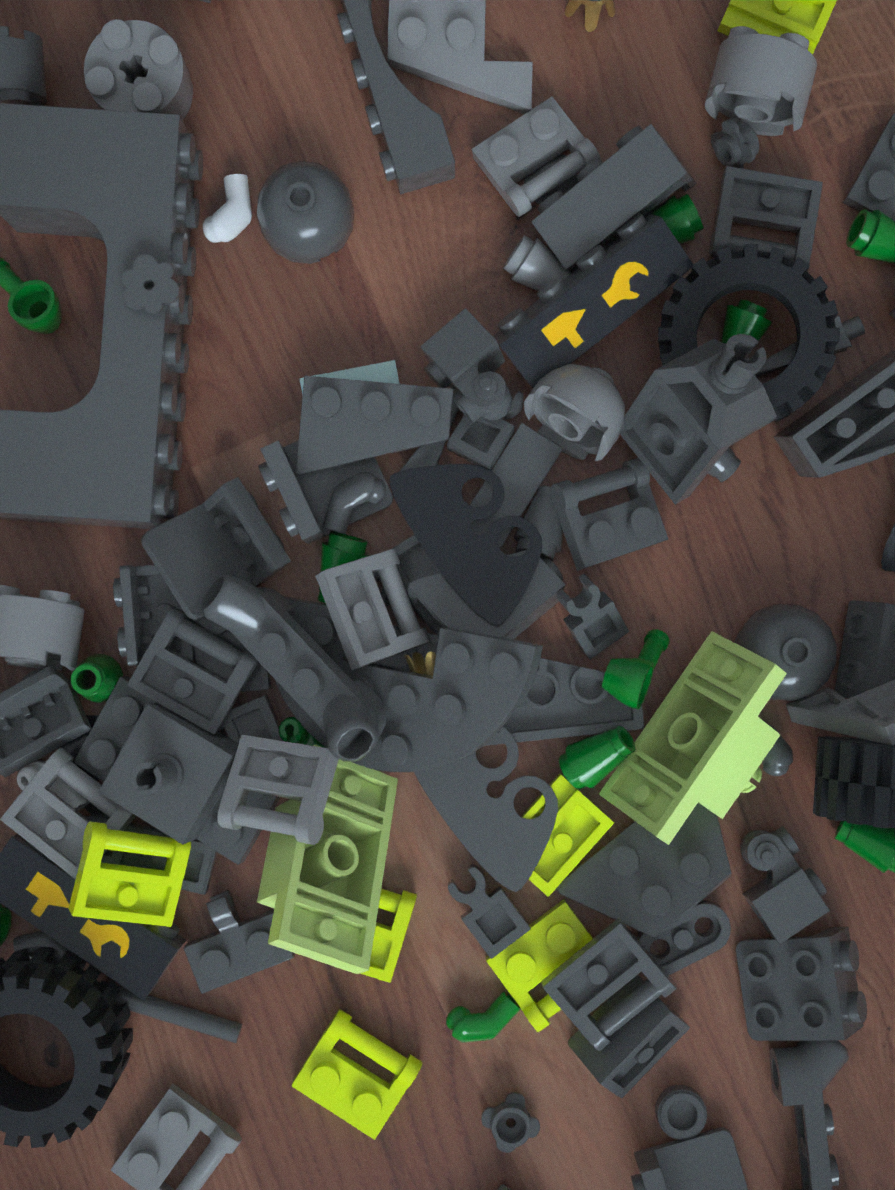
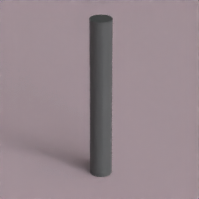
M105 981L100 982L103 987L109 983ZM118 986L121 991L113 1001L115 1006L127 1002L130 1011L233 1043L238 1041L243 1025L241 1023L151 995L142 1000L126 988Z

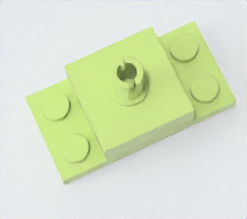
M711 631L634 742L635 752L628 755L618 765L599 795L668 845L697 803L723 819L741 792L749 793L756 788L749 781L751 777L759 783L761 781L762 772L759 766L780 737V734L760 719L758 715L787 673L775 663Z
M339 759L323 812L324 829L319 842L315 845L301 843L293 835L270 832L257 903L274 908L268 944L355 974L369 971L397 790V778L378 770ZM290 799L275 807V811L298 815L302 801Z

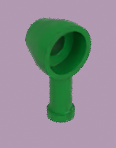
M0 257V286L10 295L8 311L11 317L20 326L33 332L50 334L56 331L62 322L59 298L53 288L42 280L24 282L10 269V264Z
M652 629L647 632L644 638L645 644L638 658H612L604 674L602 688L624 705L637 710L640 709L645 700L654 668L662 652L667 649L670 643L668 635L658 629Z

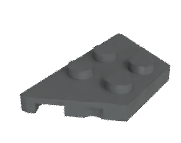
M697 803L669 845L635 821L565 878L556 890L562 896L581 903L614 920L619 918L624 924L656 939L732 876L718 817Z

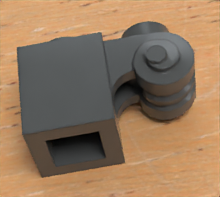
M465 308L420 346L429 362L424 367V370L437 387L447 388L449 386L458 395L454 402L470 422L474 423L480 417L490 421L498 420L504 417L512 406V396L505 380L500 374L494 372L505 362L497 340Z
M783 826L772 832L766 830L748 832L740 844L742 858L752 867L760 871H767L765 879L742 893V895L768 934L779 944L830 911L821 898L827 893L826 888L811 868L803 871L793 855L800 850Z

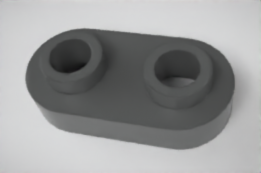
M702 900L656 939L642 932H639L636 938L655 961L671 975L720 950L730 937L731 925L728 916L719 906L710 901ZM708 917L711 922L710 928L704 933L696 932L694 925L697 919ZM655 940H665L667 942V949L663 954L654 955L650 952L651 944Z

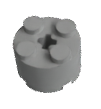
M111 20L103 26L101 33L96 36L86 53L84 61L85 84L100 110L180 115L182 120L186 117L193 99V85L190 73L177 43L159 26L141 20Z
M737 26L730 29L729 37L720 45L706 97L705 109L708 114L717 120L718 113L721 112L735 122H745L754 130L756 135H783L784 127L792 124L793 132L800 129L817 70V61L808 51L809 40L796 33H784L777 37L759 34L756 30L745 26Z
M0 585V657H5L6 665L35 669L53 666L57 670H62V666L69 670H75L77 668L85 610L80 607V602L70 600L71 594L64 592L40 590L39 598L20 594L19 588Z

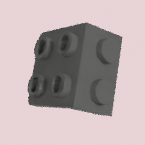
M278 440L260 449L266 461L258 465L261 475L270 492L279 489L287 506L279 510L285 527L291 537L300 534L301 539L307 544L333 532L322 528L332 492L338 484L359 472H371L374 477L382 479L385 483L386 491L379 503L365 502L353 508L349 525L388 508L393 502L392 493L375 457L298 476L296 475L299 440L285 447Z
M239 477L224 483L203 504L148 530L141 538L142 546L190 619H199L204 616L202 608L203 599L211 585L221 575L232 573L252 586L257 587L291 562L284 550L281 539L273 533L258 509L255 498L246 490Z
M829 927L814 936L790 937L781 944L774 938L745 939L737 944L736 956L747 1031L753 1040H846L864 1027L863 1022L867 1018V1002L864 993L858 991L855 971L859 968V951L856 942L850 940L849 927Z
M724 1127L699 1133L690 1139H678L634 1152L639 1174L630 1176L634 1190H748L733 1137L730 1131Z

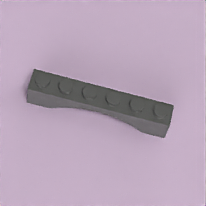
M341 0L344 12L337 14V19L344 43L354 42L358 58L351 60V65L358 89L368 88L372 104L365 106V111L372 135L382 134L386 151L379 152V157L386 181L396 180L401 195L454 179L455 160L442 117L421 103L399 81L385 60L374 33L372 0Z

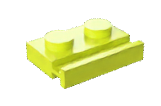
M730 0L717 31L729 36L730 29L733 27L745 26L756 30L759 34L777 37L784 33H796L809 40L808 51L813 55L837 0Z
M560 773L549 784L558 801V812L554 828L541 859L529 878L547 897L553 893L614 824L606 814L577 788L573 787ZM542 793L521 815L522 818L534 819L541 815L545 808V798Z

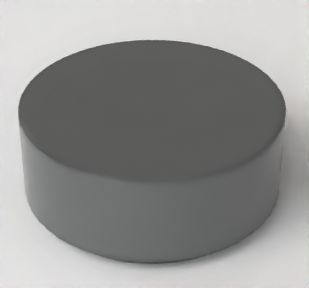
M686 1085L670 1086L659 1095L656 1101L655 1114L662 1130L670 1137L679 1140L690 1139L698 1135L704 1128L707 1120L706 1106L700 1095L693 1088Z

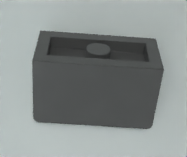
M636 975L614 993L592 1017L598 1020L640 986L644 980ZM658 997L610 1036L612 1042L601 1051L595 1049L580 1030L568 1040V1045L596 1080L622 1099L691 1027L679 1014Z

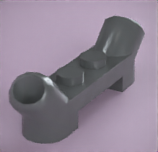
M232 573L221 575L211 585L203 599L202 608L204 616L231 631L324 731L329 751L334 757L349 762L365 758L374 750L379 741V735L386 725L387 714L385 705L378 695L363 680L352 681L295 621L292 616L297 610L279 592L267 587L256 588Z
M838 1040L799 1041L795 1047L771 1048L769 1059L772 1092L783 1107L794 1106L802 1189L795 1190H833L832 1186L839 1185V1171L834 1154H829L827 1136L834 1134V1122L829 1104H824L823 1090L848 1061V1049Z

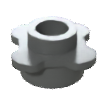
M727 119L722 123V130L711 135V144L715 155L725 166L744 169V164L755 160L759 152L758 137L754 130L745 122H735L732 119Z
M518 1092L507 1094L503 1103L495 1108L487 1107L482 1112L481 1120L483 1126L492 1130L497 1148L505 1153L514 1151L516 1147L523 1145L528 1138L536 1137L540 1131L539 1120L529 1114L525 1107V1098ZM513 1118L515 1125L508 1126L506 1124L507 1119Z

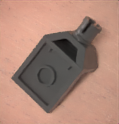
M734 335L726 344L712 339L655 369L625 414L624 427L620 435L675 505L692 494L729 446L773 422L777 417L764 386L755 376L766 362V351L762 347L749 359L750 352L759 342L749 335Z

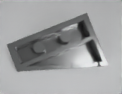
M652 124L644 130L641 126L631 129L616 143L619 149L605 162H602L599 158L588 164L577 175L578 184L565 194L562 191L555 192L538 207V211L541 214L531 222L565 269L574 272L579 268L577 265L578 259L597 245H601L603 248L619 236L616 230L638 213H641L643 216L651 213L660 206L661 202L680 187L686 192L697 184Z
M890 351L774 436V439L800 477L821 478L895 453V351Z

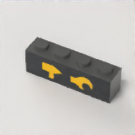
M638 213L616 230L619 236L604 248L601 245H597L578 259L577 265L579 268L564 280L559 276L544 285L537 293L539 299L525 311L522 308H518L499 322L498 328L500 330L493 337L532 389L542 377L554 369L571 364L692 269V261L661 217L651 213H647L644 216Z
M19 834L12 836L0 853V903L124 988L145 1000L186 942V939L178 935L179 927L175 923H172V927L72 916L68 908L75 879Z

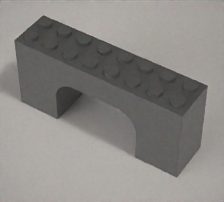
M0 103V216L20 233L91 237L103 241L107 249L100 366L97 379L90 392L74 406L57 412L0 409L1 520L152 529L178 516L179 493L178 490H172L173 471L181 469L183 449L182 442L176 441L177 422H183L186 413V396L184 392H179L180 375L181 373L188 372L190 358L189 345L183 343L184 325H190L193 316L192 296L186 295L188 276L194 277L196 272V249L190 246L191 228H198L200 220L199 199L193 198L194 181L201 180L203 175L202 150H197L194 134L188 132L180 115ZM143 254L153 256L158 264L161 262L171 264L174 268V277L172 279L180 288L178 299L174 303L163 304L162 311L156 315L149 314L144 308L141 310H131L124 304L122 298L126 287L121 283V274L127 269H133L134 260ZM149 284L147 290H151L154 284Z

